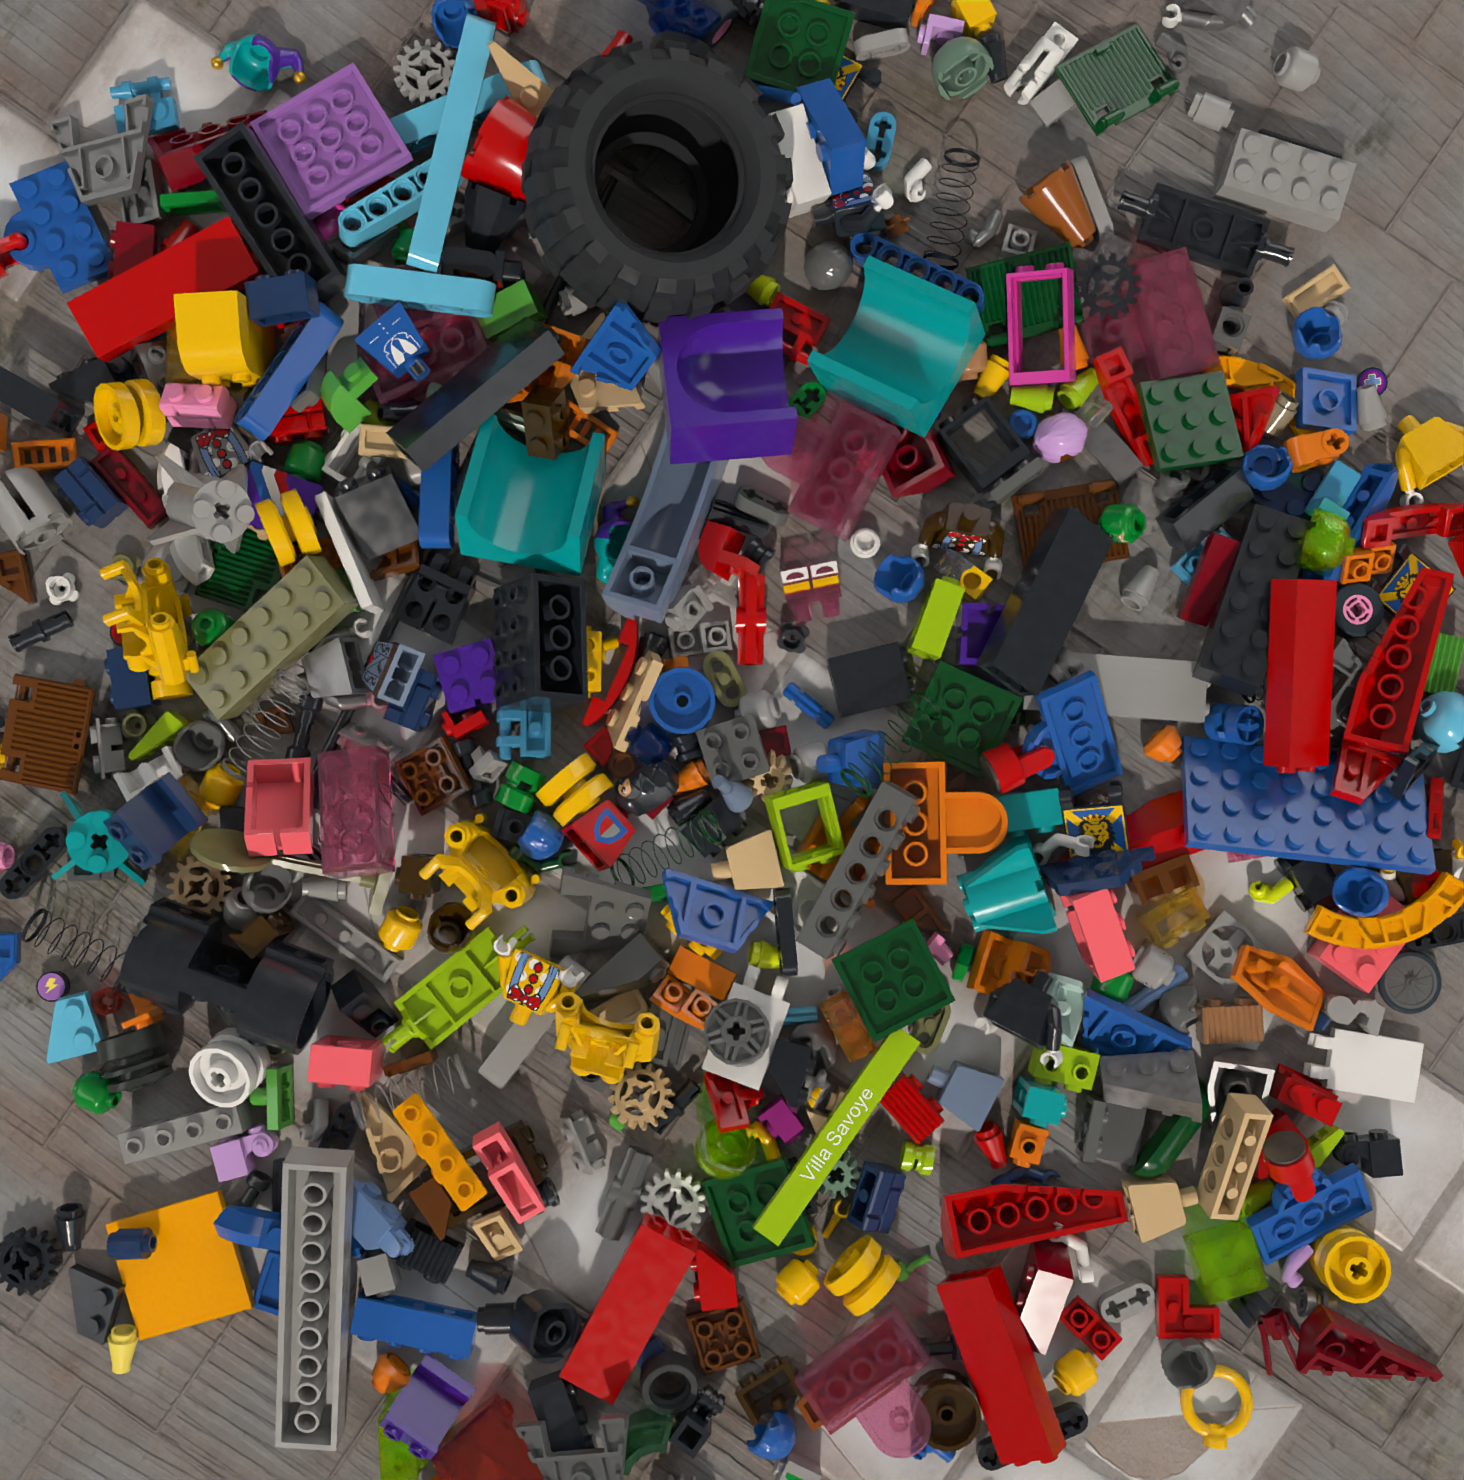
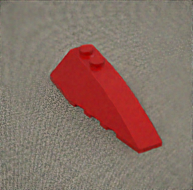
M1421 568L1402 605L1392 619L1385 635L1358 680L1343 739L1378 751L1407 757L1455 573Z
M1182 790L1150 800L1142 805L1141 808L1126 816L1130 849L1152 845L1154 847L1156 858L1153 861H1141L1142 870L1186 853L1191 855L1206 850L1185 847ZM1066 854L1056 862L1068 860L1069 855Z
M996 1184L943 1195L940 1225L946 1255L959 1259L1129 1221L1123 1193L1120 1190ZM1053 1222H1058L1063 1226L1058 1227L1054 1225Z

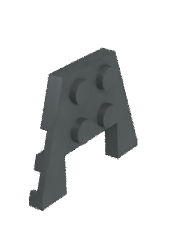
M144 94L123 100L126 123L125 132L81 143L78 119L71 115L48 121L51 132L55 133L58 139L57 147L59 152L65 156L69 165L67 170L81 203L91 206L139 193L154 106V98Z
M1338 635L1334 639L1333 667L1341 671L1343 675L1332 689L1329 751L1338 752L1339 745L1345 740L1343 736L1357 683L1364 671L1363 664L1353 654L1348 642Z
M563 866L560 895L590 896L584 931L552 930L549 946L550 957L628 944L639 933L644 935L652 900L650 890L619 881L611 884L599 880V875L588 873L584 876L575 873L574 868Z
M628 1413L606 1414L599 1418L598 1422L604 1448L552 1452L545 1420L520 1422L515 1427L518 1437L524 1438L529 1448L527 1454L531 1462L537 1464L543 1476L542 1480H623L629 1425Z

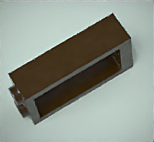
M519 1120L505 1127L504 1129L510 1138L515 1137L533 1173L531 1177L535 1185L544 1181L548 1174L547 1169H549V1165L542 1152L538 1153L533 1144L536 1140L530 1126H524L522 1120ZM472 1144L460 1150L465 1160L477 1155ZM430 1166L426 1167L420 1174L423 1182L433 1176ZM497 1192L475 1203L466 1211H460L453 1200L447 1229L502 1202L503 1200Z

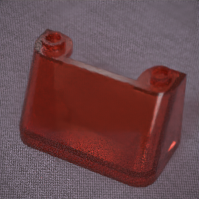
M496 1392L446 1433L438 1446L439 1450L432 1457V1464L442 1480L543 1479L537 1464L532 1463L527 1454L529 1451L527 1444L522 1438L518 1437L516 1430L512 1426L514 1409L507 1399H501Z

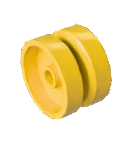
M148 379L127 380L125 383H101L96 388L93 406L95 421L105 444L112 450L132 449L136 445L142 447L158 445L163 440L166 430V418L159 408L161 397L154 384Z
M296 489L282 493L280 496V502L285 514L280 515L274 501L269 498L254 504L280 567L296 562L297 556L292 542L297 541L304 556H312L322 552L315 534L317 530L307 506L304 507Z
M588 753L582 754L567 765L536 793V796L545 806H552L562 798L565 800L555 809L553 814L562 827H565L575 818L581 817L589 811L614 786L604 773L597 774L589 781L585 780L595 770L597 765Z
M1345 1224L1313 1241L1311 1248L1314 1253L1309 1257L1310 1267L1315 1277L1341 1300L1354 1304L1367 1303L1379 1297L1387 1288L1391 1277L1390 1259L1383 1247L1358 1228Z
M864 1235L853 1242L832 1264L823 1281L824 1285L834 1296L844 1295L843 1305L854 1316H860L872 1309L893 1287L901 1271L900 1265L889 1254L881 1255V1245L871 1235Z

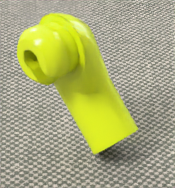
M1284 877L1273 886L1262 883L1259 880L1254 881L1250 884L1248 892L1255 901L1274 904L1295 888L1292 882L1287 877Z

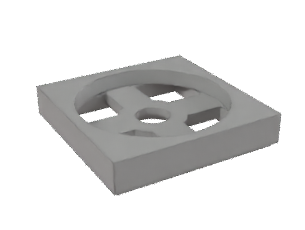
M1221 909L1183 955L1228 993L1233 994L1240 985L1231 977H1219L1216 974L1224 963L1234 965L1238 954V946L1245 938L1251 941L1253 947L1269 951L1270 948L1229 913ZM1222 926H1233L1235 928L1228 939H1220L1212 931ZM1204 942L1213 948L1214 955L1206 965L1202 957ZM1223 946L1231 948L1230 956L1223 957L1220 951Z

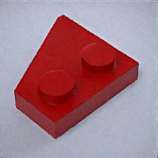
M1269 386L1229 395L1243 454L1259 445L1279 394V387Z
M1343 740L1338 749L1330 795L1361 805L1399 765L1401 758Z
M1431 777V784L1424 783L1426 799L1429 802L1427 838L1441 839L1444 778Z

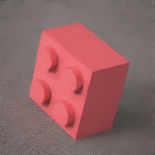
M325 1035L311 1044L307 1081L317 1082L316 1086L320 1088H334L335 1084L347 1085V1089L351 1091H365L366 1087H370L382 1077L385 1045L382 1040Z

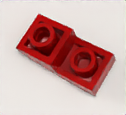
M1079 1295L1062 1310L1059 1318L1062 1323L1079 1340L1081 1339L1101 1361L1123 1340Z

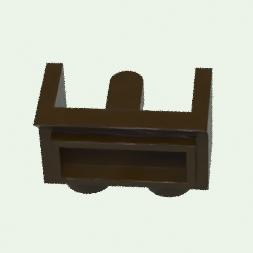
M279 909L270 914H256L240 929L241 931L228 935L253 960L263 950L266 952L267 947L277 939L283 941L295 928L290 924L292 922L291 917L284 910Z
M779 1355L774 1356L764 1363L765 1369L756 1375L753 1371L748 1372L738 1380L739 1385L736 1387L735 1395L753 1426L759 1424L760 1416L772 1409L775 1412L779 1411L785 1406L786 1400L797 1393L800 1398L806 1395V1384L800 1378L788 1355L782 1359ZM784 1369L790 1380L754 1402L749 1390Z

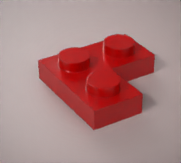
M1156 1274L1157 1337L1159 1339H1183L1187 1337L1220 1339V1308L1216 1304H1189V1277L1186 1274Z

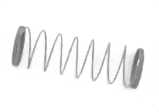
M282 670L277 671L273 677L276 687H269L278 688L285 696L298 703H303V699L297 694L308 695L311 690L304 680ZM279 676H287L298 681L307 689V692L288 685ZM276 678V680L287 689L278 687L274 679ZM281 689L296 695L302 702L289 697ZM268 695V699H262L270 700L277 708L287 714L296 715V712L291 707L270 699ZM259 700L258 706L261 711L252 712L251 720L253 723L248 724H254L260 731L271 738L281 739V736L273 729L253 721V713L262 712L275 724L282 727L289 726L282 718L262 711L259 705L262 700ZM273 701L290 708L295 714L281 709ZM265 713L281 719L283 722L287 724V726L280 725L279 723L273 721ZM248 724L244 725L245 735L241 736H247L255 745L266 751H274V748L264 740L247 735L245 726ZM257 725L272 730L280 738H275L267 734L266 732L261 730ZM238 736L236 738V743L238 747H233L229 750L228 753L230 758H225L222 761V767L228 774H230L234 778L247 782V778L234 773L225 765L226 761L233 762L237 767H239L241 770L247 773V771H245L237 764L247 769L248 763L231 758L230 751L234 748H239L246 756H248L252 760H255L242 750L246 749L259 755L264 760L265 758L260 754L256 753L255 751L239 747L237 740L241 736ZM249 737L261 740L262 742L269 745L272 748V750H267L259 746Z
M458 1053L454 1055L455 1063L451 1057L447 1058V1067L451 1087L439 1065L436 1062H433V1076L437 1093L425 1071L422 1068L418 1069L419 1084L424 1102L425 1100L420 1081V1069L426 1075L437 1099L440 1100L435 1078L434 1064H436L439 1070L441 1071L451 1093L454 1095V1089L449 1070V1058L455 1065L465 1089H470L468 1077ZM405 1073V1074H404V1088H405L406 1098L408 1099L407 1090H406V1084H405V1075H407V1076L410 1078V1080L412 1081V1083H413V1085H414V1087H415L417 1093L420 1095V1093H419V1091H418L416 1085L414 1084L413 1080L411 1079V1077H410L407 1073ZM390 1079V1081H389V1091H390V1097H391L392 1106H391V1104H390V1102H389V1100H388V1098H387L385 1092L383 1091V1089H382L378 1084H376V1085H375V1088H374V1094H375V1101H376L377 1110H376V1108H375V1106H374L372 1100L370 1099L369 1095H368L365 1091H363V1092L367 1095V1097L369 1098L370 1102L372 1103V1105H373V1107H374V1109H375V1112H376V1114H377V1116H378V1118H379L380 1123H382V1120H381V1116H380V1112H379V1108H378V1103H377L376 1086H378V1087L382 1090V1092H383V1094L385 1095V1097H386V1099H387V1101H388V1103H389V1105H390L392 1111H393L395 1108H394L393 1099H392V1094H391V1085H390L391 1080L396 1084V1086L398 1087V1089H399V1091H400V1093H401V1095H402V1097H403V1099H404V1101H405V1097H404L403 1093L401 1092L399 1086L397 1085V1083H396L393 1079ZM360 1091V1103L354 1093L350 1094L349 1098L358 1126L361 1130L367 1129L362 1107V1091Z

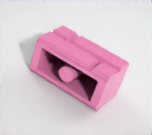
M167 383L159 403L160 410L167 416L168 421L173 427H217L218 429H230L237 409V404L233 397L230 396L225 385Z

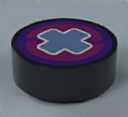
M1367 368L1357 375V388L1367 384H1375L1378 395H1381L1388 385L1387 376L1379 368Z

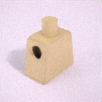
M771 829L764 830L725 847L728 860L711 864L714 881L732 877L735 890L784 886Z
M1162 1175L1155 1179H1139L1136 1177L1121 1179L1134 1235L1141 1243L1184 1226L1186 1224V1217L1183 1208L1199 1204L1194 1186L1178 1189L1176 1181L1169 1175Z

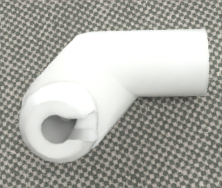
M921 158L903 179L905 196L913 203L922 201L926 195V190H923L922 179L932 169V166L924 158Z

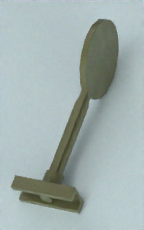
M224 828L199 831L195 833L190 841L191 853L198 860L224 871L237 873L258 872L273 864L286 869L358 883L359 886L371 888L369 892L368 913L378 916L381 915L396 860H394L396 850L386 847L383 848L376 871L365 868L358 870L291 855L277 854L248 857L244 832Z

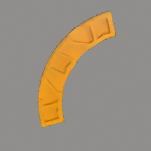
M1442 872L1432 887L1418 900L1398 911L1376 917L1346 916L1317 905L1302 932L1316 939L1350 948L1377 949L1401 945L1428 934L1446 918H1450L1464 903V882L1448 872Z

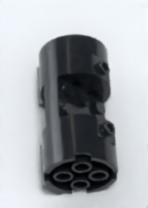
M166 897L151 904L149 913L143 919V923L147 924L146 927L140 931L137 937L133 936L126 951L119 980L120 983L125 984L122 991L151 1001L153 1005L161 1007L164 1012L172 1015L184 1014L194 1006L196 1001H208L218 1005V1008L224 1012H237L236 1031L239 1037L247 1039L252 1045L266 1047L270 1045L295 1055H299L305 1049L321 1020L331 993L330 986L333 985L334 968H332L334 959L277 939L267 947L263 958L256 956L251 960L244 951L221 943L222 930L218 926L220 917Z

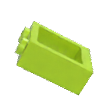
M943 576L942 579L936 578L929 585L906 648L907 653L932 662L941 658L966 589L959 586L960 582L958 580Z
M817 780L764 796L782 867L792 872H800L808 869L811 863L818 861L821 864L830 863L837 860V855L843 854L845 847L828 782ZM817 799L828 844L790 855L779 810Z

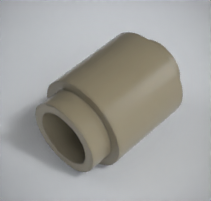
M1279 391L1264 430V436L1271 438L1272 435H1281L1297 413L1296 408L1299 402L1286 392Z

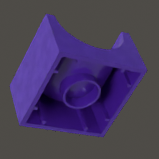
M782 308L709 313L688 320L686 315L669 316L665 322H658V346L661 348L658 361L670 464L792 455L798 417L796 407H789L783 364Z

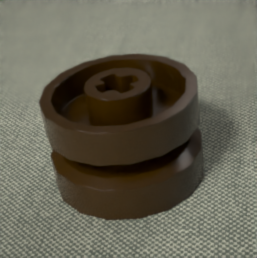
M946 1368L930 1370L920 1376L912 1387L909 1400L915 1428L921 1439L933 1449L945 1452L960 1450L970 1444L979 1433L982 1418L978 1400L968 1380L957 1371Z

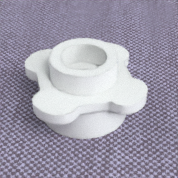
M65 573L63 576H51L46 580V590L50 596L49 600L53 605L58 606L64 601L70 600L75 602L78 600L79 592L75 589L74 585L76 578L72 573ZM62 586L65 587V590L63 592L60 591V588Z

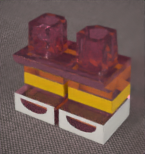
M837 561L812 565L808 570L807 567L780 572L779 576L787 609L792 610L796 624L812 621L810 605L821 603L823 618L840 615L839 600L842 597L838 579ZM809 575H810V580H811V585H812L813 594L811 593V588H810V583H809Z

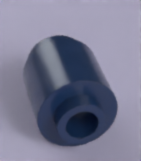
M149 1227L120 1228L116 1232L110 1233L107 1239V1253L110 1257H115L116 1260L148 1259L156 1250L157 1237Z

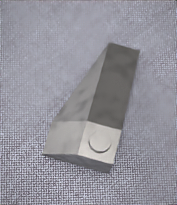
M1236 1047L1212 1058L1206 1087L1210 1104L1213 1138L1228 1093L1256 1095L1266 1106L1275 1073V1068L1267 1051Z

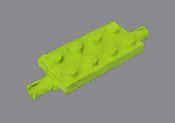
M523 924L521 928L504 942L508 944L509 940L515 937L517 943L512 949L514 952L515 949L525 948L532 941H535L536 938L531 932L523 940L520 939L529 931V928ZM490 926L473 938L466 948L456 952L394 1002L402 1013L403 1019L398 1027L382 1038L385 1046L393 1039H396V1042L387 1048L391 1053L397 1052L400 1047L413 1037L421 1038L430 1049H433L503 992V989L500 987L498 953L493 946L498 936Z

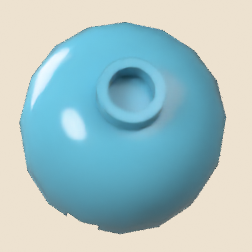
M1440 691L1430 695L1420 704L1414 727L1416 734L1424 743L1430 740L1440 745L1437 751L1439 753L1455 751L1461 747L1457 743L1464 738V696L1457 692Z

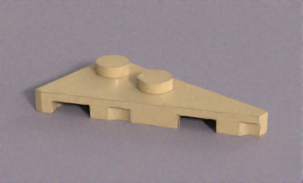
M490 41L486 43L512 99L538 117L554 90L496 42Z
M365 1090L377 1110L375 1098ZM355 1091L360 1103V1091ZM362 1091V1107L367 1125L365 1131L372 1152L377 1158L379 1174L382 1173L388 1191L386 1194L387 1198L392 1203L427 1167L428 1163L416 1153L413 1148L414 1143L400 1123L377 1101L382 1123H380L372 1103Z

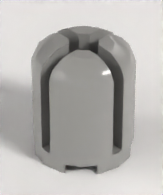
M17 467L4 471L35 515V517L29 519L0 479V525L13 542L17 551L25 555L23 550L38 548L42 552L63 540L64 537L61 533L69 523L73 527V520L62 508L38 472L28 467Z

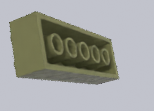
M306 555L197 658L200 670L197 673H191L189 670L186 680L217 720L237 718L266 691V688L274 684L273 677L277 671H288L359 605L357 597L324 556Z

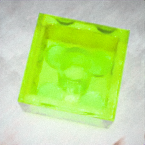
M1242 1220L1230 1221L1182 1236L1199 1294L1209 1305L1268 1288L1251 1228Z

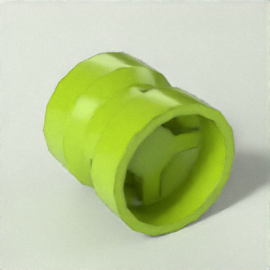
M904 1140L900 1152L899 1170L908 1172L913 1169L917 1170L921 1175L930 1176L934 1164L935 1146L928 1144L918 1146L914 1141Z

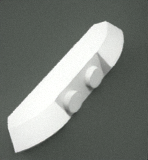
M167 441L162 453L188 471L189 454ZM158 463L157 486L158 490H164L162 501L166 508L165 505H167L168 499L166 494L174 481L161 464ZM191 535L173 540L169 546L170 552L183 576L195 586L208 580L215 570L209 539Z

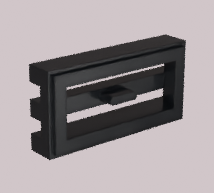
M719 499L715 500L708 518L711 522L729 526L735 530L763 539L766 537L770 524L739 510L734 504Z

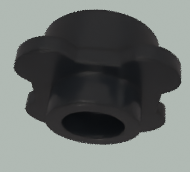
M790 621L783 622L781 625L782 634L777 640L778 647L788 652H804L806 649L804 642L810 634L808 627L804 625L800 627L795 626ZM794 635L796 639L793 640L790 636Z

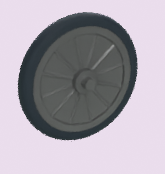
M1406 950L1400 951L1377 984L1382 999L1389 1007L1400 1013L1416 1014L1425 1011L1435 1003L1441 991L1442 980L1440 971L1431 958L1418 951Z

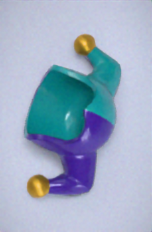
M249 34L238 41L227 42L219 55L211 58L210 62L214 69L221 70L224 62L231 60L229 72L232 78L241 86L254 92L270 90L279 72L284 69L292 68L295 71L293 79L296 84L302 85L307 79L304 74V61L300 51L276 47L270 39L259 34Z
M629 496L626 500L612 501L603 507V524L595 534L594 548L598 555L596 575L605 584H607L633 523L631 520L622 519L620 514L628 507L636 508L639 505V499L636 496Z

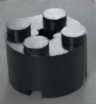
M539 1289L518 1297L515 1303L516 1308L510 1320V1340L541 1363L550 1364L565 1357L562 1354L568 1347L572 1349L579 1338L581 1331L580 1315L576 1313L575 1308L570 1303L550 1290Z

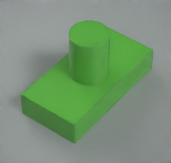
M279 1064L267 1068L266 1087H257L250 1094L252 1105L267 1106V1130H280L294 1124L293 1064Z

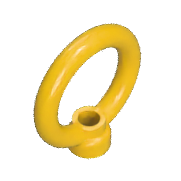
M1216 1364L1213 1377H1222L1229 1380L1235 1385L1240 1394L1241 1406L1236 1418L1224 1426L1216 1423L1206 1424L1201 1421L1196 1415L1192 1404L1195 1391L1193 1388L1181 1389L1180 1405L1183 1416L1189 1426L1203 1436L1202 1444L1213 1449H1227L1228 1438L1240 1433L1252 1416L1253 1396L1247 1381L1240 1373L1228 1366Z

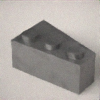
M1193 1050L1100 1056V1077L1105 1102L1143 1110V1107L1162 1111V1115L1172 1116V1114L1192 1118V1121L1202 1123V1099Z

